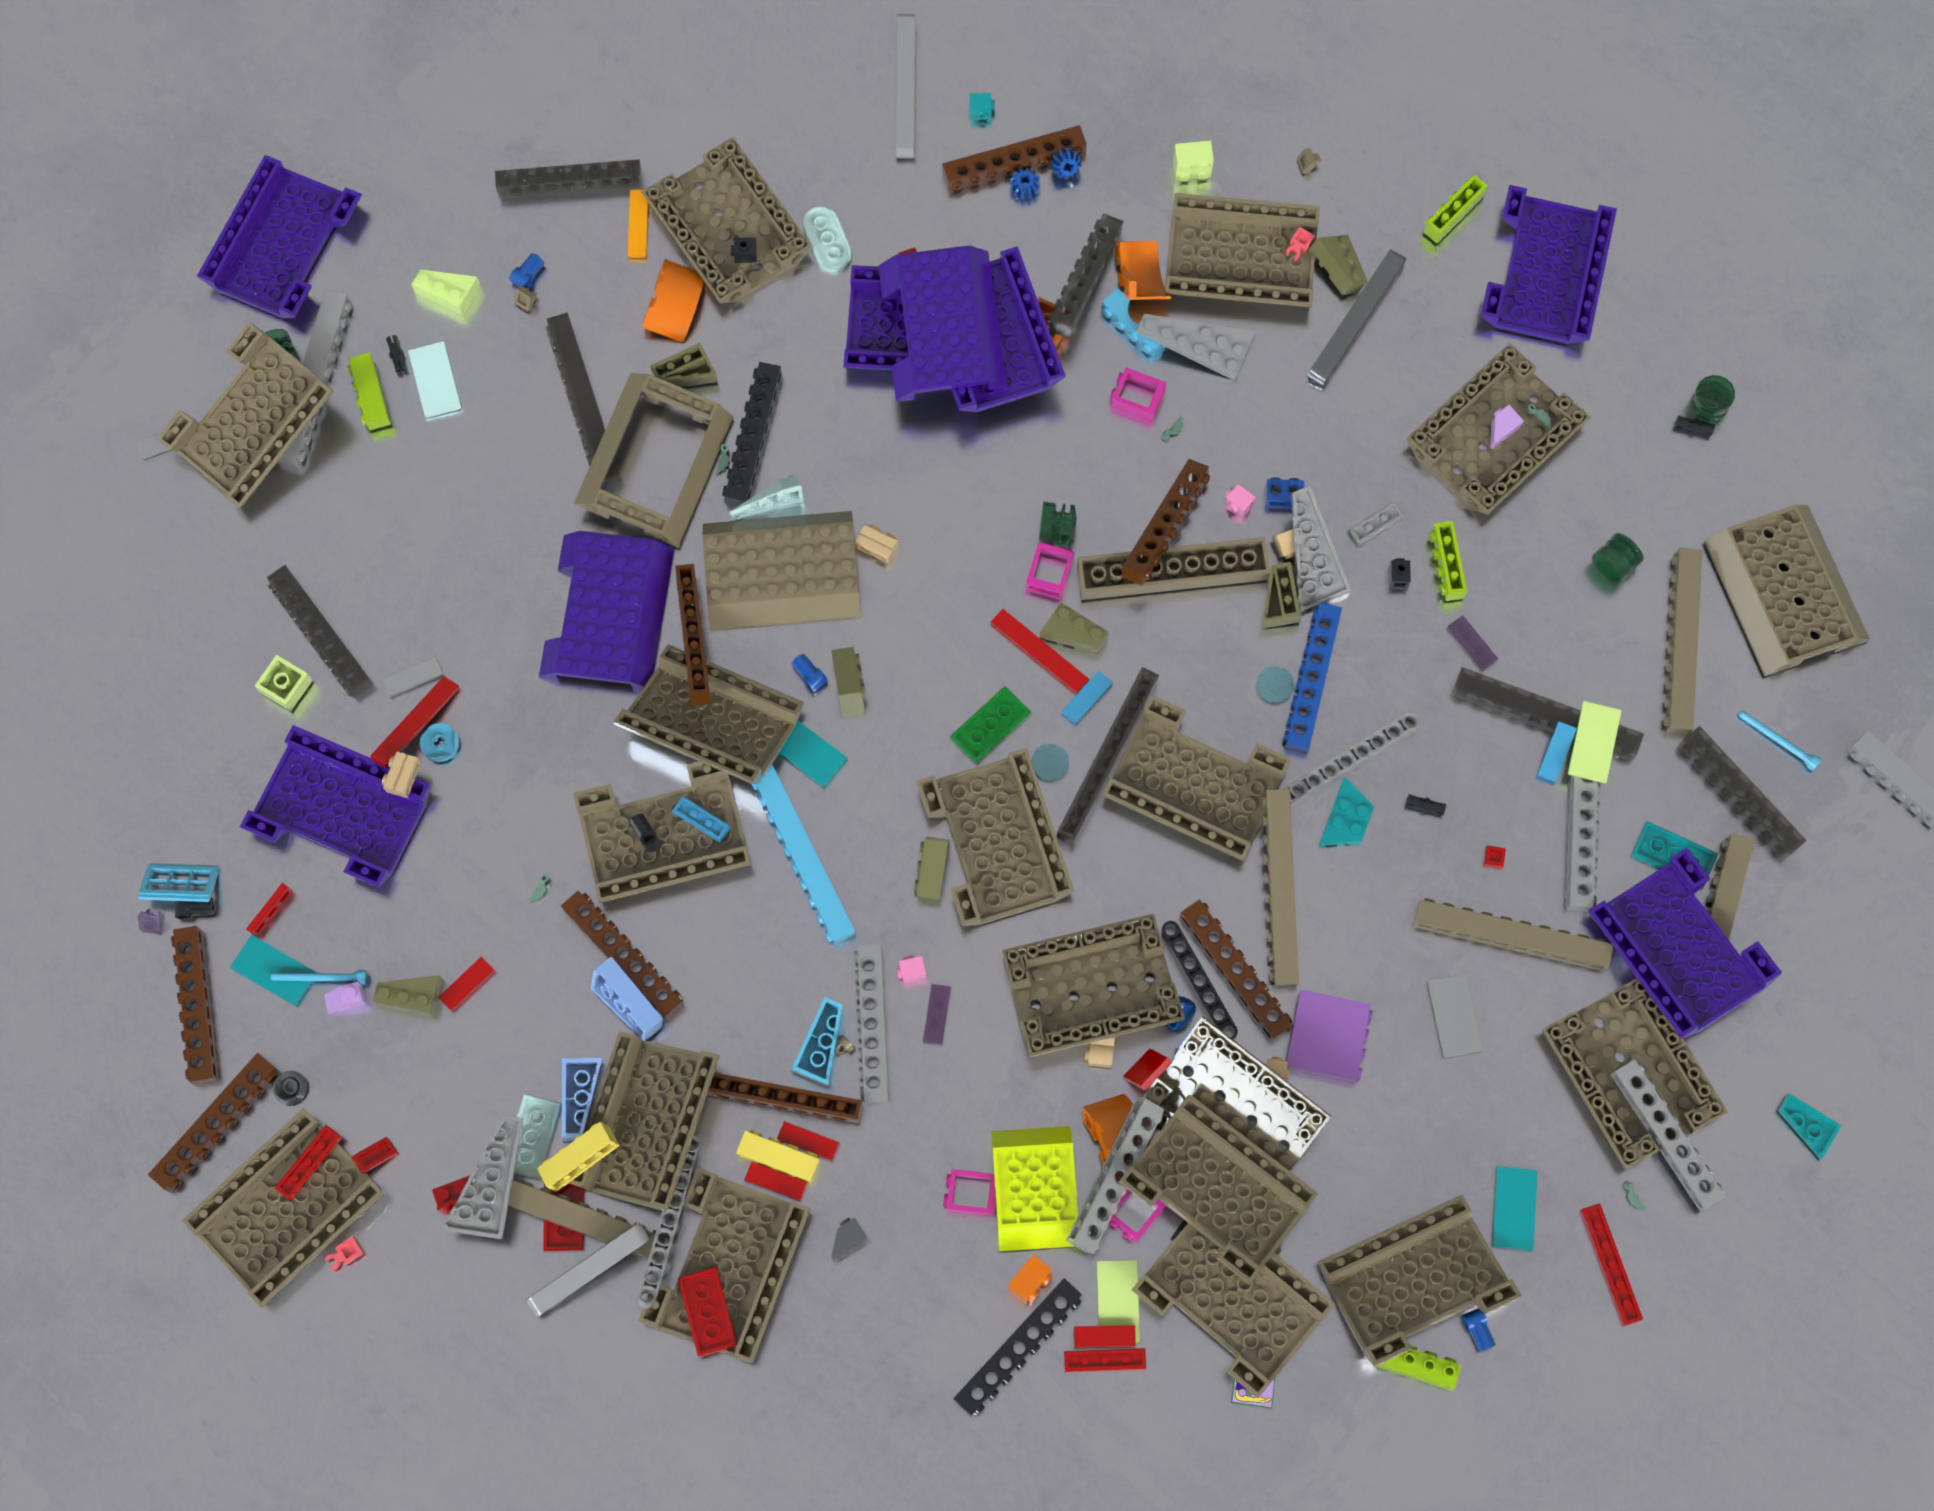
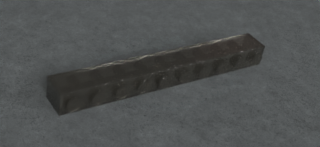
M567 312L547 318L548 326H545L548 337L552 336L553 342H550L553 353L557 352L558 358H555L558 369L562 368L563 374H560L563 385L567 384L569 390H566L568 400H572L574 404L571 410L573 416L578 417L579 422L576 423L579 434L583 433L584 439H581L584 450L588 449L589 455L586 457L590 467L604 435L605 428ZM615 459L611 464L602 488L622 482Z
M1144 667L1141 668L1057 831L1058 839L1072 846L1075 845L1158 683V674Z
M1461 667L1452 693L1460 699L1472 700L1479 706L1486 705L1495 712H1505L1514 719H1524L1533 726H1543L1546 730L1553 733L1558 721L1575 728L1578 726L1581 710ZM1618 725L1613 753L1619 754L1623 759L1633 760L1638 753L1644 733Z

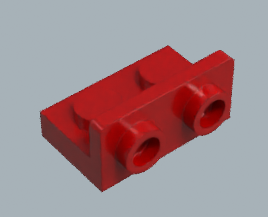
M470 1175L432 1189L438 1212L448 1214L452 1211Z

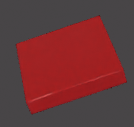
M1149 1048L1123 1077L1126 1081L1146 1090L1172 1062L1168 1057Z

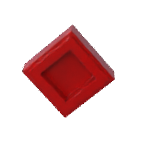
M1486 845L1483 865L1503 868L1506 848Z

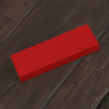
M282 882L246 930L257 937L291 894L292 890Z
M481 956L438 998L453 1012L495 970Z
M785 1121L777 1137L782 1143L794 1145L800 1150L812 1152L829 1161H833L839 1146L838 1141Z
M754 1162L750 1163L744 1179L745 1182L799 1202L807 1186L805 1181Z
M1135 1325L1074 1326V1348L1136 1346Z

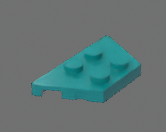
M1345 777L1341 783L1320 840V847L1334 844L1361 843L1371 818L1374 805Z

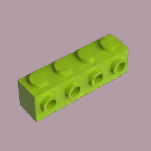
M1475 174L1469 180L1464 181L1460 189L1449 197L1447 203L1442 204L1436 211L1437 213L1426 220L1424 233L1438 244L1485 196L1488 185Z
M368 352L348 358L350 365L347 368L350 376L354 377V381L351 383L354 392H358L359 397L356 398L358 408H362L363 414L360 415L363 425H367L370 431L391 425L371 353Z
M1454 522L1434 523L1429 536L1431 543L1434 542L1433 557L1438 562L1436 571L1438 578L1441 577V595H1444L1445 601L1464 599L1467 593V586Z
M1410 1345L1412 1350L1377 1366L1449 1390L1456 1388L1461 1365L1457 1364L1456 1359L1450 1357L1441 1359L1437 1357L1436 1353L1431 1351L1422 1353L1417 1351L1418 1348Z

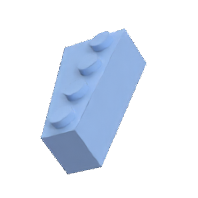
M612 957L594 969L591 990L643 1041H646L661 1029L663 1023L661 1013L655 1010Z
M562 1058V1141H574L577 1136L584 1134L602 1058Z

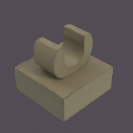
M1311 148L1304 149L1297 158L1302 174L1310 173L1317 166L1316 162L1321 161L1319 154H1313Z
M519 286L516 289L513 302L528 312L533 307L537 293L533 294L529 291L530 288Z

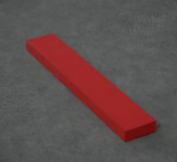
M1002 609L990 622L992 626L1074 693L1078 694L1088 683L1089 678L1006 610Z
M443 676L370 755L371 759L387 768L390 758L392 756L395 757L396 752H402L459 690V685Z
M1601 1204L1581 1209L1582 1217L1622 1325L1626 1326L1644 1320Z

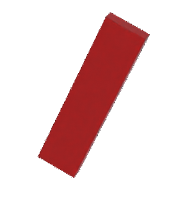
M325 1125L274 1189L291 1201L343 1137L328 1125Z
M1145 1348L1064 1351L1065 1372L1145 1370L1146 1351Z

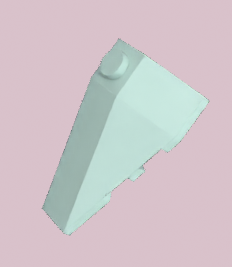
M797 475L783 477L730 511L731 520L738 521L803 503L802 488Z

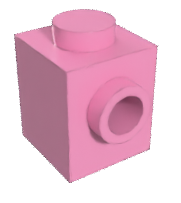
M1238 484L1234 489L1230 488L1226 493L1225 505L1232 513H1237L1244 517L1254 505L1256 497Z
M913 955L903 957L899 961L900 967H896L899 979H903L904 984L926 979L922 956L914 958Z

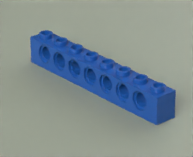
M1320 602L1319 607L1314 608L1312 619H1315L1314 626L1310 625L1308 633L1311 640L1310 643L1306 642L1304 654H1307L1306 661L1302 660L1300 671L1303 674L1302 678L1298 677L1295 687L1299 691L1297 696H1293L1291 704L1294 707V712L1289 713L1287 724H1290L1289 731L1285 730L1283 742H1286L1285 749L1308 753L1342 607ZM1326 622L1329 627L1323 628L1320 623ZM1321 639L1325 644L1318 645L1316 640ZM1318 657L1321 662L1315 663L1311 658ZM1313 674L1317 679L1310 680L1307 675ZM1310 692L1312 697L1306 698L1303 693ZM1299 710H1306L1308 712V715H1301L1299 713ZM1301 727L1304 733H1297L1294 728Z

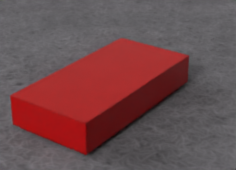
M385 1137L353 1155L351 1159L361 1174H364L397 1155V1151L389 1139Z

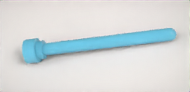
M1745 711L1739 712L1738 716L1805 761L1804 764L1811 771L1821 761V758L1817 755H1808Z
M358 970L353 974L272 973L270 978L273 981H353V983L359 982L361 985H366L367 971Z

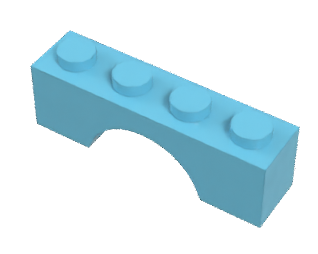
M1116 288L1102 301L1101 311L1103 315L1111 318L1120 330H1124L1133 342L1141 345L1142 350L1146 354L1154 357L1165 346L1135 332L1138 324L1128 314L1130 300L1124 296L1121 290Z

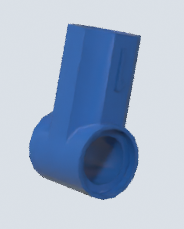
M531 253L520 267H516L511 272L509 280L517 286L530 288L534 276L545 264L544 261L537 254Z
M805 654L797 656L791 663L811 692H815L828 682L825 674L819 668H816Z
M1479 1308L1462 1315L1463 1323L1467 1331L1471 1333L1479 1352L1496 1345L1487 1326V1317Z

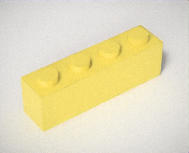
M599 1122L592 1125L583 1135L577 1136L568 1146L561 1148L553 1157L546 1159L537 1170L546 1187L557 1192L620 1145L611 1128Z
M754 1130L744 1132L736 1152L737 1156L812 1184L820 1164V1160L817 1158L818 1155L806 1151V1153L799 1152V1148L788 1144L786 1147L780 1144V1140L773 1137L765 1139L761 1137V1133Z

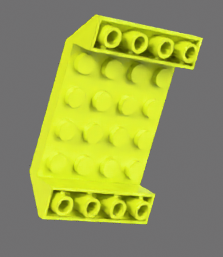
M1071 1127L991 1131L999 1252L1075 1247L1066 1242L1078 1217Z

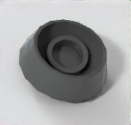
M296 1071L281 1073L273 1084L275 1098L285 1105H294L300 1102L307 1092L305 1078Z

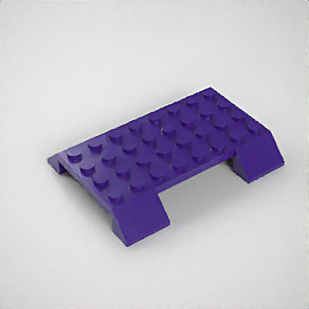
M264 155L197 277L222 294L283 319L295 318L312 288V285L304 282L307 274L333 227L346 226L362 194L346 187L342 192L284 168L281 161Z
M1509 185L1502 219L1516 230L1505 285L1493 282L1487 283L1480 316L1495 328L1570 344L1590 340L1617 208L1599 205L1597 211L1526 196L1527 188Z
M970 245L894 255L879 265L883 300L902 298L909 357L891 366L896 402L915 400V393L988 384L989 390L1007 388L988 251Z
M1018 246L1000 251V258L990 261L1007 388L989 390L988 384L951 389L959 411L980 412L1050 389L1066 377Z
M852 265L847 342L843 367L892 370L891 366L909 357L902 298L883 300L878 266Z
M576 531L564 535L558 571L572 573L561 637L545 640L539 678L558 680V676L626 683L631 684L633 689L642 690L655 672L675 548L654 539L588 531Z
M292 725L284 741L287 748L254 811H247L240 828L274 843L287 831L293 832L350 857L343 872L379 888L392 875L426 808L431 784L415 778L408 798L388 793L383 788L382 779L385 774H388L389 766L384 768L365 755Z
M1687 847L1672 856L1670 863L1608 903L1604 900L1588 910L1591 917L1681 1039L1696 1034L1765 990L1782 974V971L1759 941L1741 951L1740 956L1694 894L1710 880V877Z

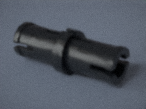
M392 335L394 341L392 343L389 336L386 338L395 372L401 373L399 366H401L402 372H405L407 367L403 359L404 352L400 349L398 337Z
M1678 415L1675 427L1691 430L1692 433L1700 432L1712 436L1715 424L1699 421L1698 418L1690 419Z
M1411 794L1407 796L1405 806L1420 809L1425 813L1427 811L1436 813L1441 816L1445 813V803L1430 800L1428 797L1422 798Z

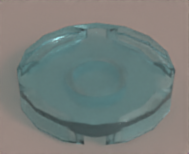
M1272 666L1260 673L1257 678L1256 689L1258 695L1264 701L1271 704H1280L1288 700L1292 695L1294 680L1288 670Z
M1050 743L1040 746L1032 756L1031 762L1035 774L1043 781H1058L1068 771V754L1062 747Z

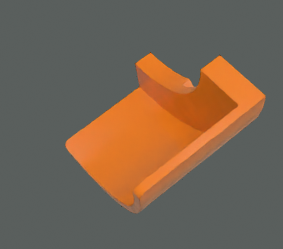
M1115 241L1116 265H1120L1121 274H1118L1120 286L1125 288L1124 296L1129 300L1171 299V295L1165 294V287L1161 277L1158 242Z
M664 259L654 288V295L656 297H652L643 319L642 328L684 342L704 284V280L699 273Z
M1125 1094L1083 1106V1124L1091 1133L1094 1141H1099L1102 1151L1099 1154L1102 1166L1133 1106V1103ZM1136 1136L1133 1137V1144L1136 1143ZM1127 1153L1124 1156V1162L1128 1159ZM1118 1171L1115 1174V1180L1119 1177Z

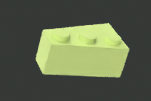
M421 269L411 284L415 294L461 316L465 314L481 287L478 278L475 276Z

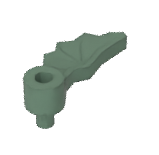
M1529 404L1526 408V413L1534 414L1538 420L1543 422L1548 428H1551V418L1548 416V413L1542 409H1536L1534 404Z
M1182 416L1171 425V429L1162 433L1161 438L1164 441H1167L1170 435H1175L1182 431L1184 424Z
M727 444L721 445L722 457L719 459L716 474L725 471V468L729 466L728 462L730 460L726 453L729 450Z
M547 874L540 876V885L535 888L534 893L528 900L529 902L538 901L540 897L544 896L546 892L545 882L549 880Z
M1625 1181L1623 1187L1628 1190L1627 1200L1630 1201V1205H1634L1636 1209L1646 1210L1647 1208L1641 1202L1639 1195L1634 1193L1633 1183Z

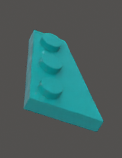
M1790 1093L1786 1095L1778 1109V1112L1820 1160L1823 1159L1842 1125Z

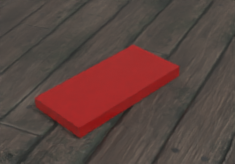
M567 1184L557 1192L551 1190V1195L556 1197L562 1194L571 1198L570 1202L578 1204V1201L585 1203V1189ZM544 1220L543 1251H584V1234Z
M717 1267L677 1278L697 1356L702 1357L736 1347L737 1340Z

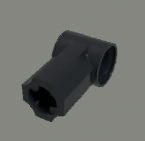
M643 813L633 816L628 822L647 852H656L660 847L657 834ZM648 839H655L652 844H646Z
M213 897L210 898L209 902L175 901V918L190 919L193 916L214 915L215 912Z

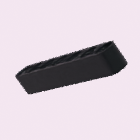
M1174 921L1165 922L1162 926L1161 936L1208 1020L1221 1031L1230 1029L1233 1032V1036L1230 1038L1235 1040L1238 1034L1237 1027L1182 930ZM1171 927L1176 933L1168 935L1165 929ZM1181 944L1185 947V950L1178 952L1175 950V946ZM1186 961H1191L1194 963L1195 967L1193 969H1188L1185 967L1184 963ZM1201 978L1204 981V985L1197 986L1194 983V979ZM1205 995H1211L1214 1001L1212 1003H1207L1204 1001L1203 997ZM1215 1012H1220L1223 1014L1224 1018L1222 1020H1216L1213 1014Z

